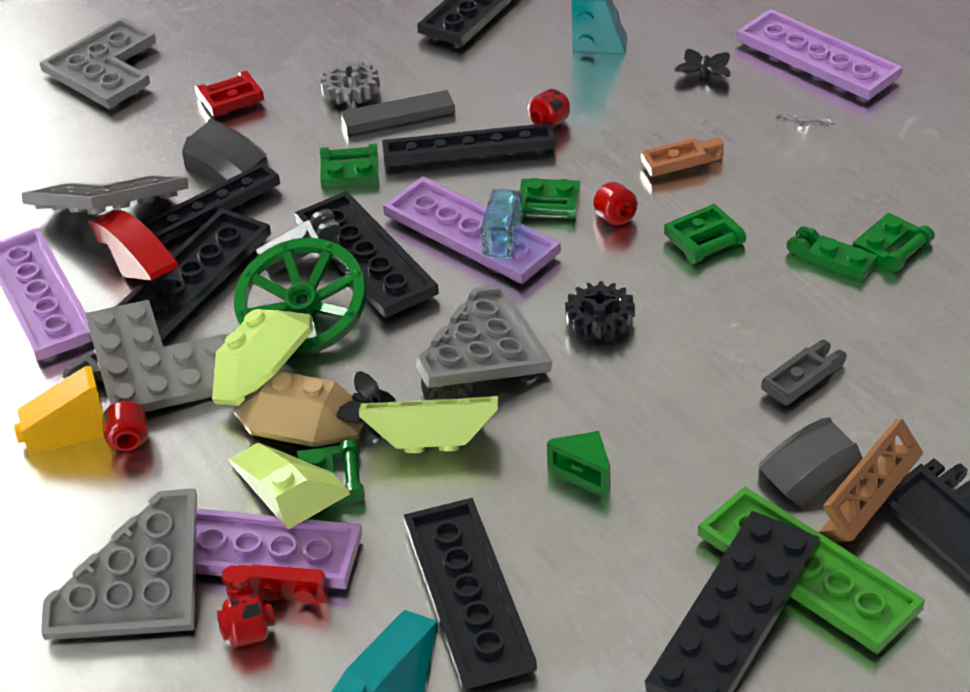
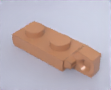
M719 137L706 141H698L696 138L644 150L641 152V161L651 177L665 175L669 172L692 168L723 158L724 144Z

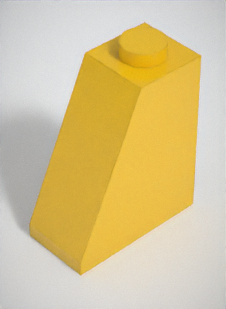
M91 365L83 367L17 409L20 423L14 424V430L18 444L25 442L28 455L104 437L102 426L104 411Z

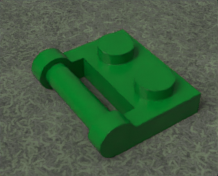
M377 143L368 144V147L334 150H329V147L320 148L321 189L379 185Z
M522 178L519 196L516 201V217H526V214L559 215L567 216V219H576L580 196V180Z
M715 203L664 224V234L685 253L687 260L691 264H696L702 261L704 256L730 245L738 246L746 242V234L743 228ZM723 232L726 233L699 246L697 245V243Z
M887 213L853 241L852 246L878 255V265L897 272L904 266L905 260L921 246H927L932 242L935 234L929 226L922 225L918 227L898 216ZM909 239V241L906 244H904L898 251H894L904 241Z
M348 439L341 442L339 446L297 451L298 459L328 470L334 475V463L344 462L345 486L348 488L350 495L329 507L356 504L363 501L365 490L359 478L357 458L360 456V448L357 441Z

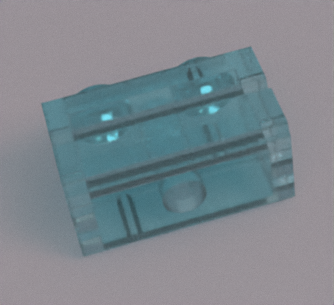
M494 189L491 191L481 226L483 255L502 258L513 257L523 219L521 192L509 189Z

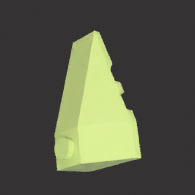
M259 442L229 458L230 464L288 530L350 495L348 488L332 472Z

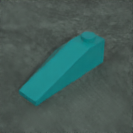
M404 609L344 671L331 692H426L429 664L432 661L438 621Z

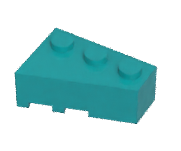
M571 0L573 52L626 54L628 35L626 30L623 29L618 9L615 8L613 0Z

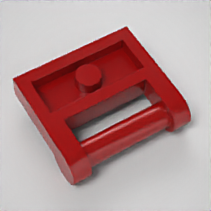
M247 70L238 73L236 77L208 86L202 84L195 87L199 101L205 104L213 117L225 115L230 111L249 107L264 100L263 90Z

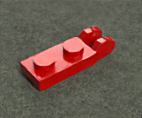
M234 564L233 566H226V569H223V572H221L222 581L227 585L226 592L228 597L231 598L256 593L267 601L285 599L296 600L303 604H311L313 602L327 603L329 596L324 571L319 569L252 564V566H235Z

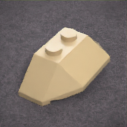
M278 371L258 390L246 395L245 401L234 409V415L240 420L250 435L311 447L334 444L346 439L357 440L365 428L363 422L355 424L337 418L336 414L340 406L349 401H357L353 400L352 395L336 381Z

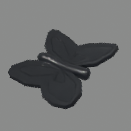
M687 49L684 54L685 63L678 65L675 68V72L695 73L699 71L700 75L703 76L712 74L730 77L731 72L725 67L729 62L730 54L723 52L712 57L708 55L703 57L699 52Z
M359 371L353 379L357 392L352 395V399L357 402L349 401L340 406L336 416L338 419L349 423L358 424L363 422L376 438H380L381 435L359 417L361 403L396 402V400L387 391L379 389L377 382L369 374Z

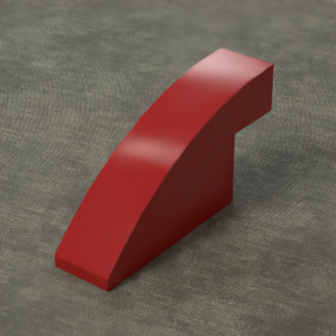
M113 209L88 221L98 243L108 244L122 277L153 280L179 267L177 261L161 241L131 214L120 209Z

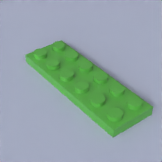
M746 486L698 525V536L726 553L751 511L820 537V547L790 597L876 654L891 642L924 608L925 599Z

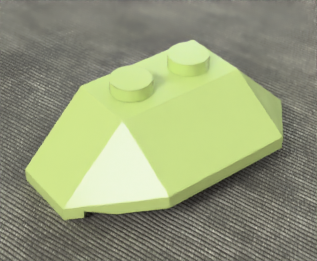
M254 309L249 312L242 324L226 337L225 343L216 351L213 402L218 405L239 406L245 401L246 395L258 390L271 379L312 332L313 318L311 315Z
M498 396L361 403L359 417L396 449L404 448L405 453H421L425 451V447H439V451L445 452L459 450L460 445H466L498 410Z

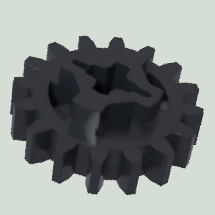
M599 281L598 285L595 286L589 282L586 283V289L576 287L575 294L568 295V302H565V316H567L568 325L573 324L575 332L583 329L584 336L586 337L591 333L596 334L598 339H601L602 334L605 333L610 337H614L615 330L623 333L625 332V325L633 324L635 303H633V295H626L625 287L617 290L616 283H612L607 287L603 281Z

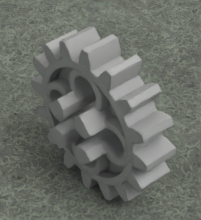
M350 60L348 64L339 62L338 67L329 66L330 71H323V77H320L323 96H327L329 101L336 99L337 104L347 101V104L351 105L352 101L355 100L358 103H362V98L371 99V94H377L380 87L378 70L373 69L372 64L364 66V61H360L358 64H354L353 60ZM349 77L352 78V87L350 88L348 82Z

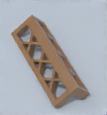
M903 419L894 420L823 505L830 519L819 533L834 543L853 541L923 455L922 449ZM898 435L903 444L895 446V437Z

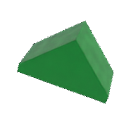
M599 431L553 438L547 442L548 468L608 494L611 490L610 463Z

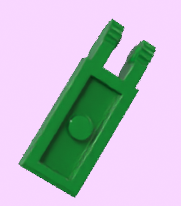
M805 226L800 227L796 231V237H791L786 244V248L793 255L796 254V256L806 259L809 263L861 282L865 280L878 262V255L842 243L833 238L820 236L815 229Z

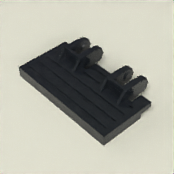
M933 458L927 464L923 465L921 463L908 473L882 505L970 582V480L957 490H953L967 476L968 469L959 463L938 478L945 471V466Z

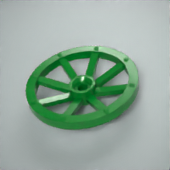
M307 237L287 240L259 254L244 270L234 294L235 315L239 325L242 324L245 316L254 309L310 314L311 317L315 313L341 318L330 329L317 335L313 321L312 332L308 339H305L291 356L313 354L334 345L355 326L365 306L366 282L357 260L342 246L320 238ZM299 253H319L321 255L308 282H301L293 255ZM284 258L292 286L286 289L260 274L270 265ZM331 258L342 263L350 272L317 290ZM253 284L285 300V302L252 308L247 307L249 293ZM353 284V295L348 308L320 302Z

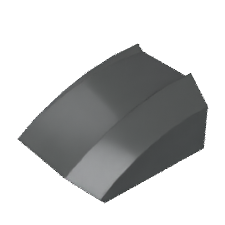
M210 118L190 137L187 136L182 149L186 170L220 183L254 167L267 155L258 145L240 132Z
M827 417L807 425L779 444L759 463V469L786 497L801 508H806L831 496L863 457L857 443L851 441L832 422L831 417Z

